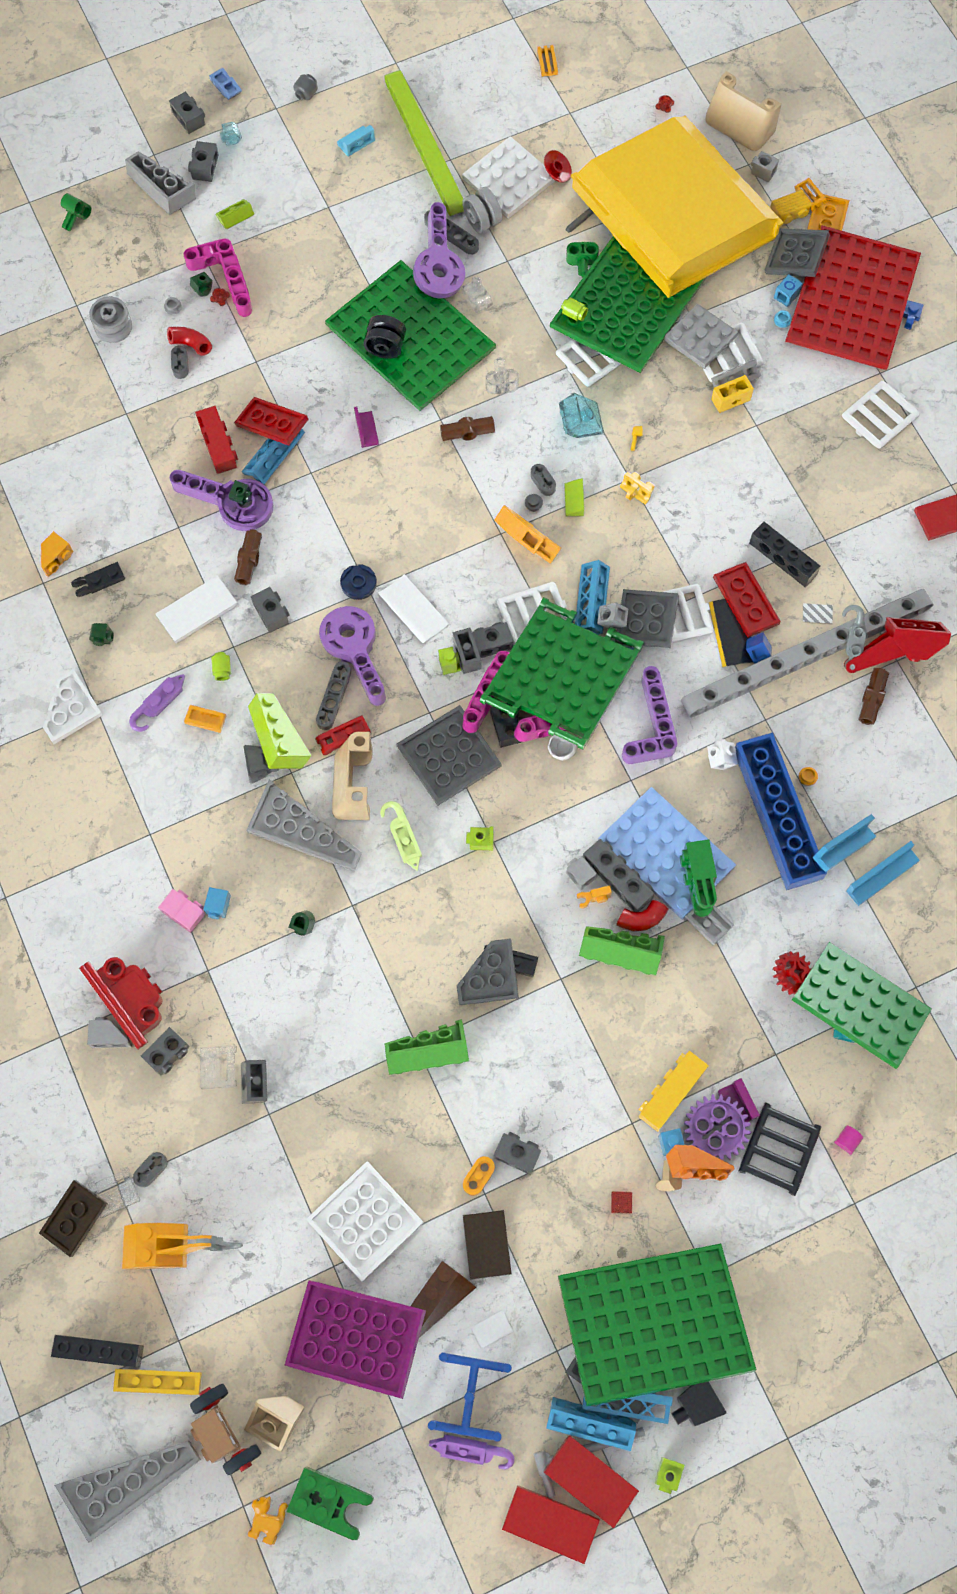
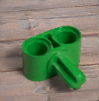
M69 193L63 195L60 204L68 213L63 221L62 228L71 231L76 218L87 219L91 214L92 208L86 202Z
M572 242L568 244L566 249V262L569 265L578 266V275L584 277L588 271V266L592 265L599 255V246L595 242Z

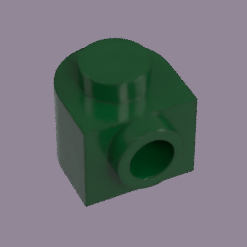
M205 272L190 277V287L200 297L207 296L211 292L213 280Z
M235 480L228 497L230 500L244 505L251 500L252 492H250L249 485Z
M94 623L91 625L89 640L94 645L103 646L113 641L114 633L108 624Z
M307 910L297 912L292 916L288 928L293 929L294 933L301 936L310 934L315 924V917L312 912Z

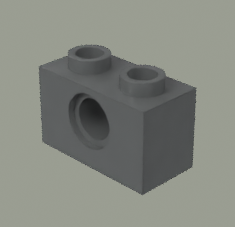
M186 91L169 100L171 112L188 134L205 126L204 111L201 107H197L195 99L192 96L190 97Z
M196 142L195 148L192 149V161H189L188 171L191 172L192 180L212 182L219 156L216 143Z
M268 587L250 596L257 613L269 633L289 624L287 618L290 616L285 606L282 607L279 603L281 599L277 591L273 592L271 587ZM271 607L275 608L273 611H268Z
M498 622L487 628L480 627L472 632L480 658L497 654L500 651L512 650L513 639L507 622ZM494 637L496 640L489 641L488 638Z
M471 628L452 632L453 643L456 652H458L463 674L480 670L481 658Z
M246 1060L241 1063L242 1104L263 1103L267 1101L266 1060Z
M512 1132L508 1134L503 1133L493 1158L531 1175L541 1153V1150L538 1149L539 1145L531 1141L525 1143L519 1140L520 1136ZM520 1147L523 1149L524 1154L521 1157H515L512 1150Z

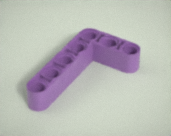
M648 666L644 669L642 686L655 737L626 743L623 747L622 759L627 764L671 757L676 751L677 738L661 675L654 666ZM652 675L655 679H648L646 676ZM656 692L659 696H652L651 693ZM661 709L664 713L658 714L655 710ZM665 726L668 730L662 731L659 727ZM668 743L672 745V748H665L664 744ZM651 747L654 749V751L648 752L645 750V748ZM631 750L635 752V755L630 756L626 752Z

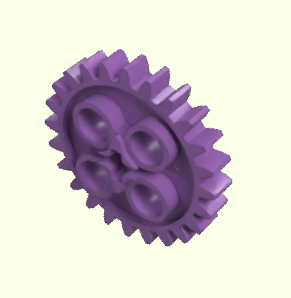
M712 1094L711 1100L708 1101L704 1096V1103L697 1100V1108L690 1107L693 1114H686V1117L690 1119V1121H684V1125L689 1127L684 1130V1133L690 1134L686 1138V1142L693 1141V1146L715 1157H719L721 1160L724 1159V1156L731 1160V1153L738 1156L737 1148L744 1150L745 1147L742 1142L748 1143L749 1141L744 1137V1135L751 1134V1131L745 1129L751 1125L749 1122H744L748 1118V1114L742 1115L744 1107L737 1109L738 1101L731 1104V1097L724 1101L722 1094H720L719 1099L716 1100L714 1094ZM721 1109L725 1116L718 1119L714 1116L713 1111ZM728 1117H732V1120L721 1127L720 1133L715 1131L707 1139H702L704 1135L713 1130V1124L718 1126ZM705 1121L708 1124V1129L705 1131L699 1130L697 1123ZM729 1125L735 1126L737 1134L729 1135L726 1127ZM718 1138L721 1141V1146L718 1148L712 1147L710 1139Z

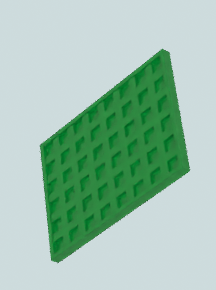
M402 260L325 320L327 327L419 411L496 349V344L445 298L431 297L420 290L415 283L413 270ZM376 315L392 316L405 325L406 334L401 354L398 357L384 359L372 355L365 349L363 345L371 317Z
M721 1243L558 1275L586 1406L752 1373L757 1370Z

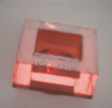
M612 1191L611 1213L632 1214V1192Z

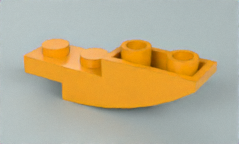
M506 505L502 507L494 519L516 541L533 554H538L550 564L562 549Z

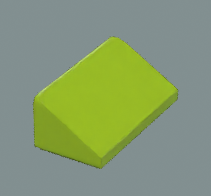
M242 199L217 212L215 215L223 227L229 229L253 216L254 211L251 204L247 200Z
M583 478L564 483L566 516H584Z

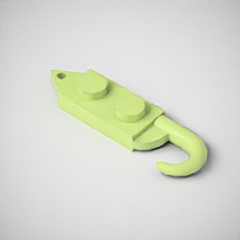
M386 802L381 807V817L385 816L387 808L392 807L395 809L398 817L391 822L390 830L404 864L407 863L418 871L422 854L404 810L397 802Z

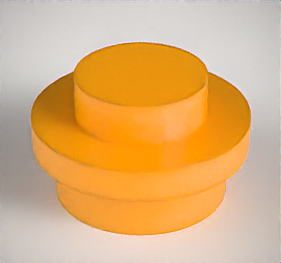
M805 767L799 772V781L806 786L814 785L818 779V773L811 767Z

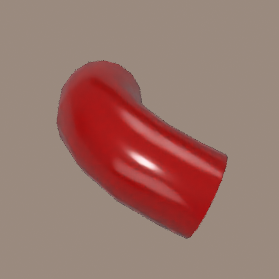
M176 326L168 327L167 338L171 345L183 344L190 346L201 356L209 354L212 350V344L209 339L194 329Z
M651 900L649 906L642 912H633L624 908L616 925L633 932L646 931L658 925L666 916L669 908L656 900Z

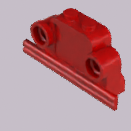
M118 957L109 958L97 971L89 961L79 968L139 1050L148 1043L144 1036L156 1028L162 1020L158 1009L162 1005V997L160 996L162 990L156 983L152 985L149 981L151 975L145 967L143 969H140L137 965L126 967L125 963Z

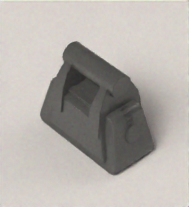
M244 745L248 777L251 784L267 777L271 772L279 771V769L268 768L261 746Z

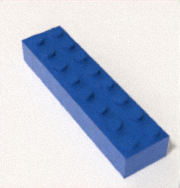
M773 732L736 743L737 762L786 891L823 880L827 872L813 859V856L819 850Z

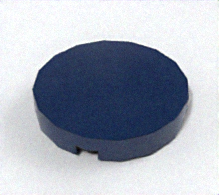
M363 564L349 566L343 571L340 578L343 593L354 600L368 598L374 593L377 586L374 571Z

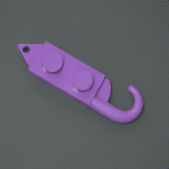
M185 675L166 678L142 702L143 704L132 713L129 720L130 727L138 732L148 729V725L138 727L136 720L142 714L148 717L158 716L183 691L182 686Z
M444 1434L442 1438L429 1440L428 1444L444 1458L480 1465L490 1462L494 1455L508 1459L506 1464L498 1466L499 1469H509L515 1462L514 1455L508 1449L487 1445V1442Z

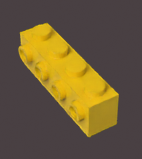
M690 1050L686 1055L682 1053L676 1060L678 1065L674 1071L671 1068L663 1077L666 1080L663 1085L660 1086L658 1084L651 1092L653 1098L649 1102L645 1100L638 1109L641 1111L638 1117L657 1132L709 1066Z

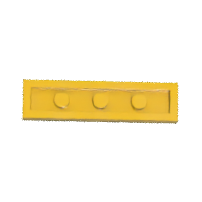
M115 1369L113 1392L199 1395L202 1372Z

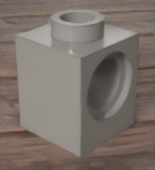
M761 151L758 157L755 156L751 162V166H753L751 174L769 183L777 171L779 159Z
M617 602L600 606L597 624L607 629L610 627L614 629L625 627L627 625L628 608Z
M583 856L579 859L574 858L567 864L566 874L580 891L596 879L597 873Z

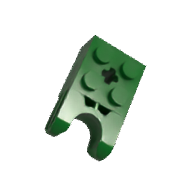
M710 840L687 842L682 850V855H680L681 867L685 868L686 873L683 874L685 886L688 885L694 913L699 917H706L710 915L717 901L714 885L717 874Z
M306 1466L302 1471L286 1512L348 1539L358 1540L360 1536L359 1529L347 1521L345 1516L346 1508L353 1503L368 1506L372 1504L374 1497L367 1492ZM318 1491L322 1501L314 1503L311 1496Z

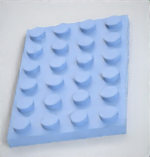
M651 787L598 840L607 841L612 846V851L617 856L621 855L626 860V865L630 869H635L639 873L640 879L652 886L655 895L683 920L693 910L688 885L685 886L683 874L686 873L685 868L681 867L680 855H682V850L687 842L708 840V838ZM710 841L717 874L714 883L716 887L735 868L736 864Z

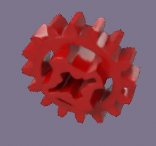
M790 951L780 955L779 959L775 960L777 966L772 969L777 973L773 975V978H778L779 980L776 985H782L781 991L788 990V995L796 994L812 969L809 968L811 962H805L806 956L799 957V952L793 953Z

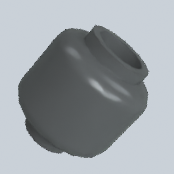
M310 74L300 75L293 86L295 96L300 100H310L318 89L316 79Z

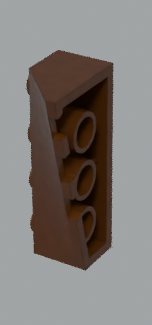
M444 1261L439 1264L411 1304V1307L426 1311L419 1338L477 1288Z

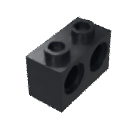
M490 707V715L500 748L521 743L514 735L506 734L509 730L515 732L519 723V712L515 718H502V714L508 713L498 708Z

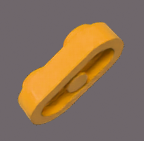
M486 1156L478 1158L464 1178L463 1189L468 1195L475 1196L481 1193L495 1170V1164L491 1158ZM481 1165H488V1170L482 1171ZM470 1182H476L477 1187L471 1189L469 1187Z

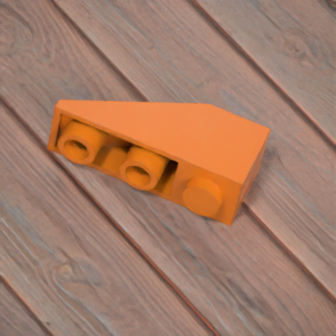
M675 1145L666 1155L673 1178L716 1179L722 1181L727 1179L728 1175L735 1169L733 1165L693 1145Z

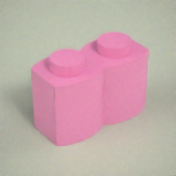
M172 889L158 908L162 913L191 933L205 916V912L202 910L204 907L197 901L193 903L187 899L189 896L179 889L177 892Z

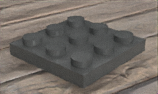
M780 228L767 261L765 273L769 275L790 274L791 276L816 277L830 236L829 230Z
M623 589L621 605L628 608L627 625L617 628L616 631L634 640L644 641L643 646L671 648L679 598L678 593ZM615 639V642H616V643H618V644H625V643H623V642H621V641Z

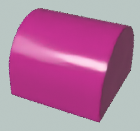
M846 1125L834 1143L852 1155L863 1140V1136L856 1129Z

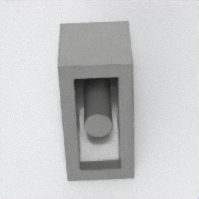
M96 1017L95 1020H89L87 1044L91 1048L132 1047V1043L106 1017Z

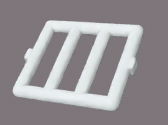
M739 322L731 325L732 328L740 331L754 359L757 361L756 367L762 365L764 361L756 347L757 342L754 338H751L744 323ZM733 340L728 346L739 365L746 363ZM720 353L716 358L723 372H726L730 368L723 354ZM709 365L705 369L703 368L711 383L712 377L723 373L714 374Z
M574 339L556 350V355L567 366V370L571 374L574 373L587 387H590L621 365V363L601 354L609 363L601 369L578 344L580 342ZM573 348L596 374L588 378L565 353Z
M880 381L842 414V417L856 429V433L860 437L864 436L876 448L880 449L919 416V411L905 400V396L901 392L898 394L885 381ZM880 390H884L910 414L903 419L876 394ZM871 400L898 425L891 430L867 409L864 404ZM857 410L860 411L886 435L878 440L851 415Z
M549 582L497 599V604L503 618L502 623L507 622L513 639V646L517 642L518 636L505 604L516 601L525 627L530 621V617L523 598L533 595L538 607L542 600L540 593L550 590L555 604L567 609L565 600L562 601L555 582ZM560 615L562 619H567V617Z
M699 584L663 591L678 593V603L687 628L686 632L677 634L674 625L672 642L713 633L714 628L709 615L710 608L708 603H705ZM695 593L705 627L694 628L684 594Z

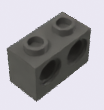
M169 1027L141 1057L161 1076L163 1073L167 1074L173 1068V1063L177 1059H182L188 1053L187 1049L190 1046ZM173 1041H178V1047L170 1050V1044ZM158 1056H164L163 1062L156 1065L155 1059Z

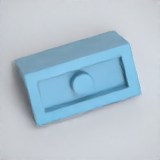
M371 125L366 128L362 126L338 140L337 145L349 157L375 141L374 129Z

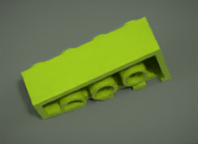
M256 693L248 708L268 768L302 769L311 757L307 747L273 693Z

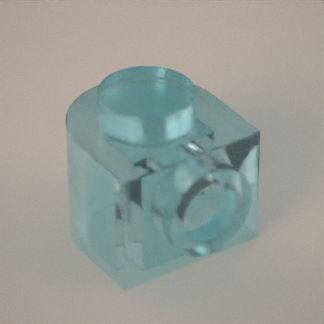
M235 122L221 124L222 132H220L222 143L225 142L226 146L239 143L242 135L238 125Z

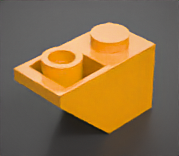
M54 531L41 543V567L47 577L55 573L59 566L68 560L73 553L70 544Z

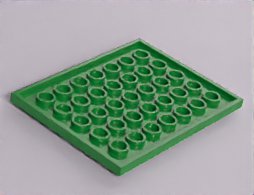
M613 236L568 297L585 304V307L588 308L585 319L583 321H576L562 314L563 309L560 308L550 322V328L641 374L663 342L665 335L672 329L707 277L668 298Z

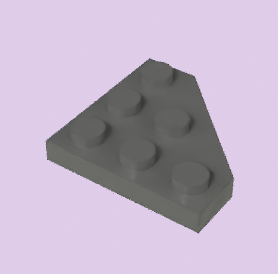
M511 938L494 940L487 945L482 954L457 984L459 1005L519 998Z

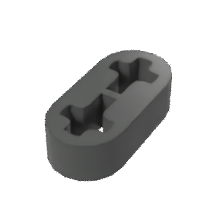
M179 345L171 350V368L173 375L178 379L185 378L189 372L187 351L185 347ZM178 353H182L181 359H178ZM179 365L182 366V369H181L180 372H178V370H179Z
M533 465L531 468V479L543 495H553L556 491L555 480L544 465ZM535 472H542V478L539 474H535ZM545 482L548 486L551 485V489H549L548 487L545 488Z
M160 1152L152 1153L134 1172V1183L140 1187H148L167 1167L168 1160L166 1156ZM162 1157V1165L160 1167L156 1165L153 1169H151V1167L155 1164V1162L153 1161L154 1158L159 1159ZM149 1170L150 1172L146 1175L147 1181H140L139 1183V1174H146Z

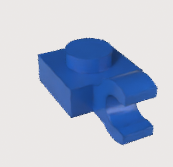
M907 300L903 317L907 318L904 326L905 329L911 330L914 320L919 321L924 304Z

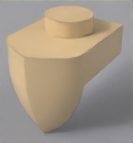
M664 1160L663 1178L656 1183L655 1187L662 1191L679 1190L682 1187V1178H673L668 1161Z

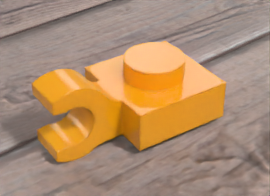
M610 885L592 889L590 892L578 893L577 899L584 898L586 900L585 903L579 904V907L583 909L590 902L604 903L608 901L612 893Z

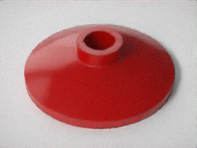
M551 150L546 153L544 165L548 174L557 182H567L572 174L568 159L557 150Z

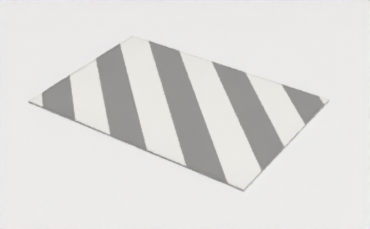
M803 603V622L833 624V605Z

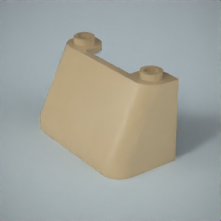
M725 71L720 77L706 112L705 121L708 125L746 148L757 151L775 133L781 103L772 98L763 100L761 104L735 90L736 77Z

